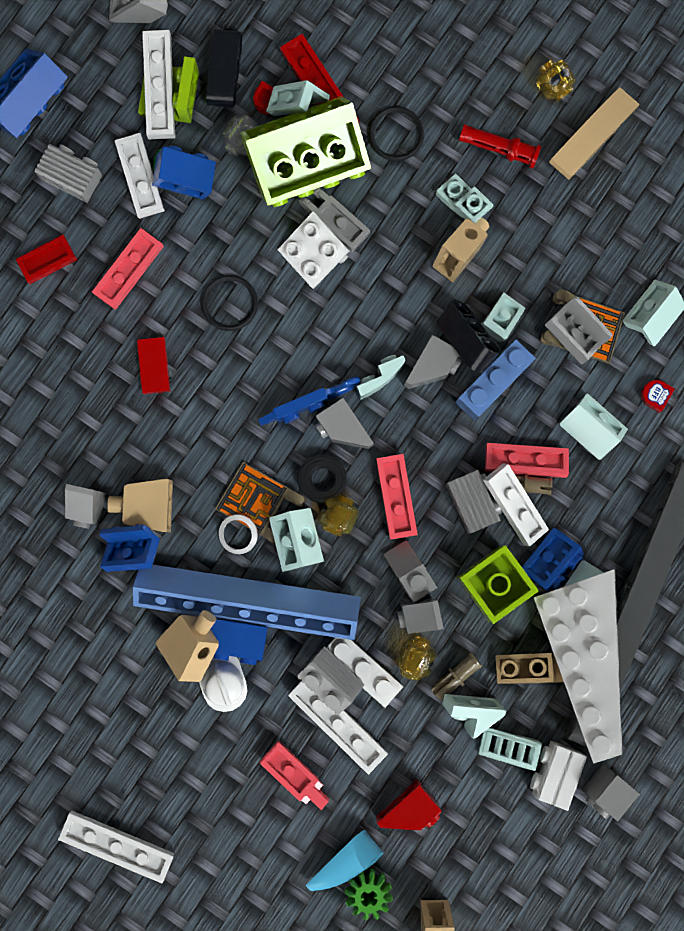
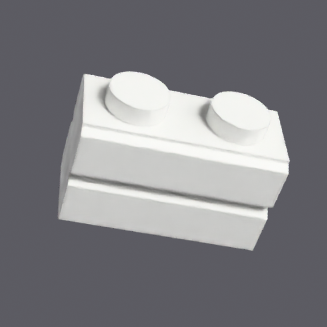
M550 741L549 747L544 746L540 755V762L543 763L540 772H535L530 784V788L533 789L532 794L540 801L568 811L587 756L578 750Z

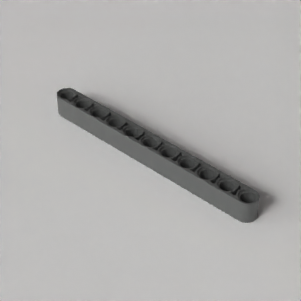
M682 461L675 465L616 608L620 691L684 535V462ZM574 711L567 729L566 738L587 747Z

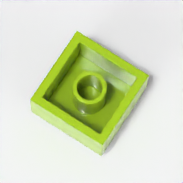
M506 545L498 546L456 577L488 622L495 624L539 591Z

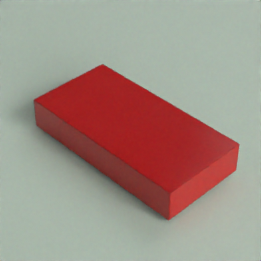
M62 234L15 260L26 281L32 284L75 262L77 258L66 237Z
M165 337L137 340L142 393L145 395L171 392Z

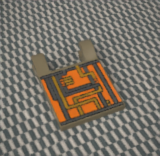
M560 289L554 294L553 302L564 306L575 295ZM579 297L613 334L591 357L592 359L610 364L625 313ZM549 330L542 333L541 343L567 350Z
M243 462L215 509L228 517L235 514L247 516L256 525L258 534L275 544L272 529L268 527L270 524L269 518L275 516L284 499L298 507H302L306 499ZM235 520L240 524L244 525L245 527L249 528V526L245 522Z

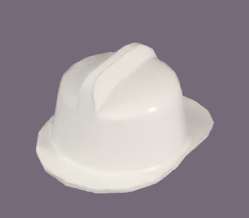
M229 656L228 661L212 658L202 680L199 682L203 696L208 705L213 709L222 712L233 711L243 703L247 694V684L239 660L233 656Z

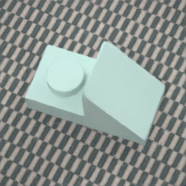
M503 293L481 324L491 337L498 342H502L510 335L525 307L506 293Z
M444 694L442 705L454 719L465 720L464 728L473 739L505 716L506 710L495 698Z

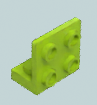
M184 57L183 67H172L174 120L191 123L199 70L195 58ZM143 79L138 113L140 116L146 117L145 82Z

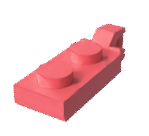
M280 740L259 761L297 800H302L305 804L311 800L320 810L329 802V797L321 790L324 784Z

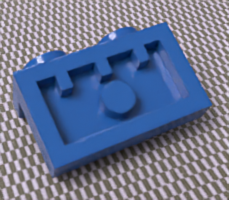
M554 527L522 568L532 581L548 593L564 586L566 583L565 577L571 570H576L584 559L582 557L584 552L580 545Z

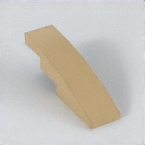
M619 87L565 143L549 163L570 180L640 104Z

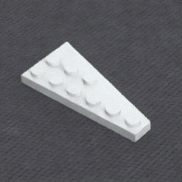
M613 569L534 597L593 764L622 755L615 570Z

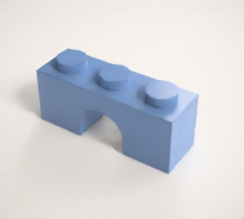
M515 340L455 403L475 421L536 358L522 344Z

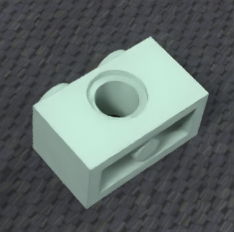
M311 508L289 511L269 518L282 572L324 562Z

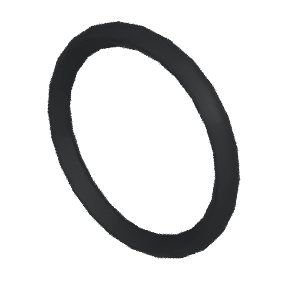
M386 108L380 111L370 123V144L374 151L384 159L390 161L407 160L414 156L423 144V124L419 117L407 108ZM400 112L410 116L415 121L419 130V138L415 147L410 152L399 156L383 152L376 144L374 138V129L377 122L386 114Z
M226 275L216 278L206 287L201 300L202 311L207 321L214 327L225 331H235L245 327L252 321L257 312L258 297L248 281L239 276ZM224 281H235L243 284L252 297V309L249 316L236 325H223L216 322L207 309V298L214 286Z

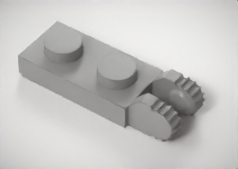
M320 188L313 189V196L323 203L319 208L311 203L309 199L302 197L299 200L300 205L309 214L314 211L352 253L369 236L370 229L333 196H328Z

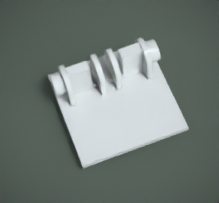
M314 211L278 249L312 289L338 263L342 264L348 258L346 254L349 252L347 247Z

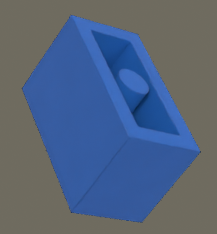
M176 146L163 147L156 156L152 186L204 200L212 191L216 161L209 160L203 154L194 153L191 155L184 153L181 148Z
M216 619L210 629L219 642L213 659L228 661L229 656L239 657L240 663L256 665L257 660H263L268 627Z

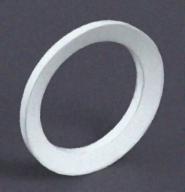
M235 514L227 517L221 523L219 539L227 551L234 554H244L255 546L258 539V531L250 518ZM240 520L249 526L252 538L247 547L234 549L226 543L224 529L230 521Z

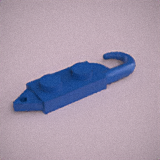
M355 376L326 390L324 388L318 389L273 409V412L258 419L259 423L262 426L274 421H278V423L284 421L285 424L293 422L300 418V413L307 410L310 413L316 412L324 408V403L328 402V400L351 391L360 384L361 379Z

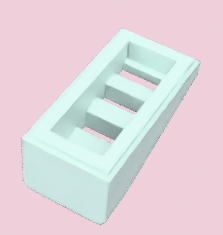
M489 727L482 734L478 754L535 771L542 743L536 739ZM492 735L497 736L494 751L489 750ZM503 739L508 740L505 754L500 753ZM517 742L519 743L517 755L513 757L514 744ZM526 745L531 746L527 760L523 759Z

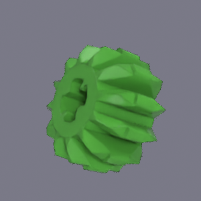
M371 868L368 876H365L363 871L358 874L359 879L356 877L350 879L349 883L351 886L345 887V894L349 896L346 899V905L349 907L354 906L352 909L354 916L363 912V920L365 921L368 920L370 913H373V917L378 920V910L387 913L389 909L386 903L393 901V896L389 893L392 889L391 883L384 882L385 875L383 873L375 878V870ZM371 891L374 892V896H373V897L370 896V895H368L366 898L364 897V892H366V893H368V894H369Z

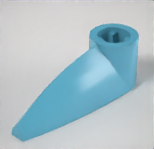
M363 830L342 848L307 883L306 887L310 891H316L341 885L372 866L384 852L367 831Z

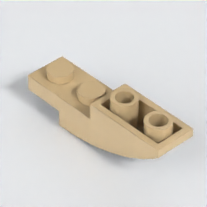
M553 653L496 655L497 684L564 683Z

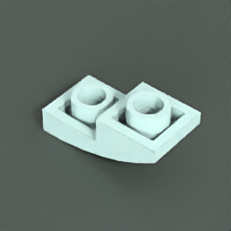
M456 173L436 190V196L459 216L464 219H470L473 223H476L493 207V204L476 187L471 189Z
M391 355L382 359L381 365H378L377 368L380 377L376 378L375 375H371L361 380V385H358L356 389L360 400L383 388L398 374L405 363L404 355L398 358L396 355Z

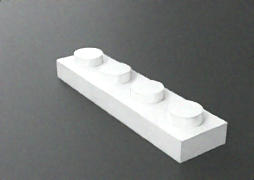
M170 30L143 31L146 134L148 139L175 138Z
M302 681L288 694L368 775L388 755V752L345 710L339 715L335 714V711L327 707L322 699H319L318 695H314V691H310Z
M75 811L69 813L58 839L160 883H163L175 855L173 852Z

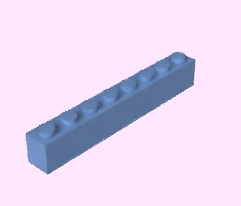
M152 565L151 569H139L133 585V606L194 616H199L203 610L212 613L216 619L348 640L355 639L361 599L358 596Z

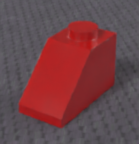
M417 779L376 816V822L380 828L421 831L425 826L428 828L433 826L439 820V814L442 810L437 801Z

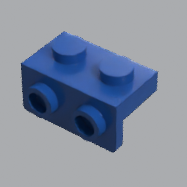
M136 524L129 527L114 526L109 529L100 530L99 535L108 542L100 565L103 570L112 572L152 568L160 538L148 526Z

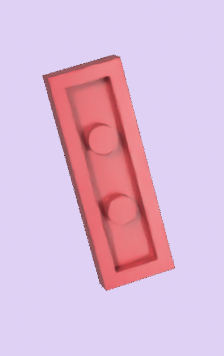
M140 228L92 293L116 310L162 250L163 244Z
M487 443L485 446V472L492 473L504 463L509 464L514 474L567 478L569 475V449Z
M404 454L376 458L390 540L418 535Z

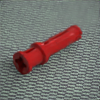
M464 124L459 138L460 142L507 156L506 159L510 162L516 160L528 164L532 169H534L542 146H533L520 142V138L517 137L513 138V140L466 124Z

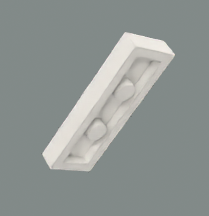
M141 133L115 140L138 218L165 211L158 187L152 186L154 174Z
M502 463L483 479L523 545L530 547L549 530L509 464Z
M335 637L326 647L365 684L363 689L383 707L386 708L403 688L401 683L352 640Z

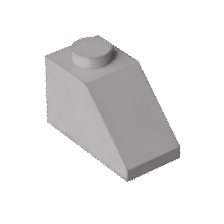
M110 0L109 21L114 23H152L166 15L168 2L167 0Z
M432 335L406 380L404 387L410 389L443 380L447 377L448 373L454 375L461 363V360L457 358L459 356L458 352L450 344Z
M344 398L316 415L318 423L314 426L323 439L328 436L331 442L369 449L374 445Z
M66 484L65 518L74 520L73 526L89 529L90 524L99 525L106 493Z
M406 540L383 554L413 603L437 589L423 563Z
M430 598L414 603L402 604V611L397 612L400 628H405L408 634L444 629L438 600Z

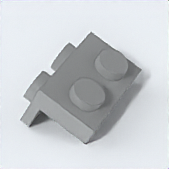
M577 296L561 307L545 324L549 331L581 365L588 361L600 346L613 336Z

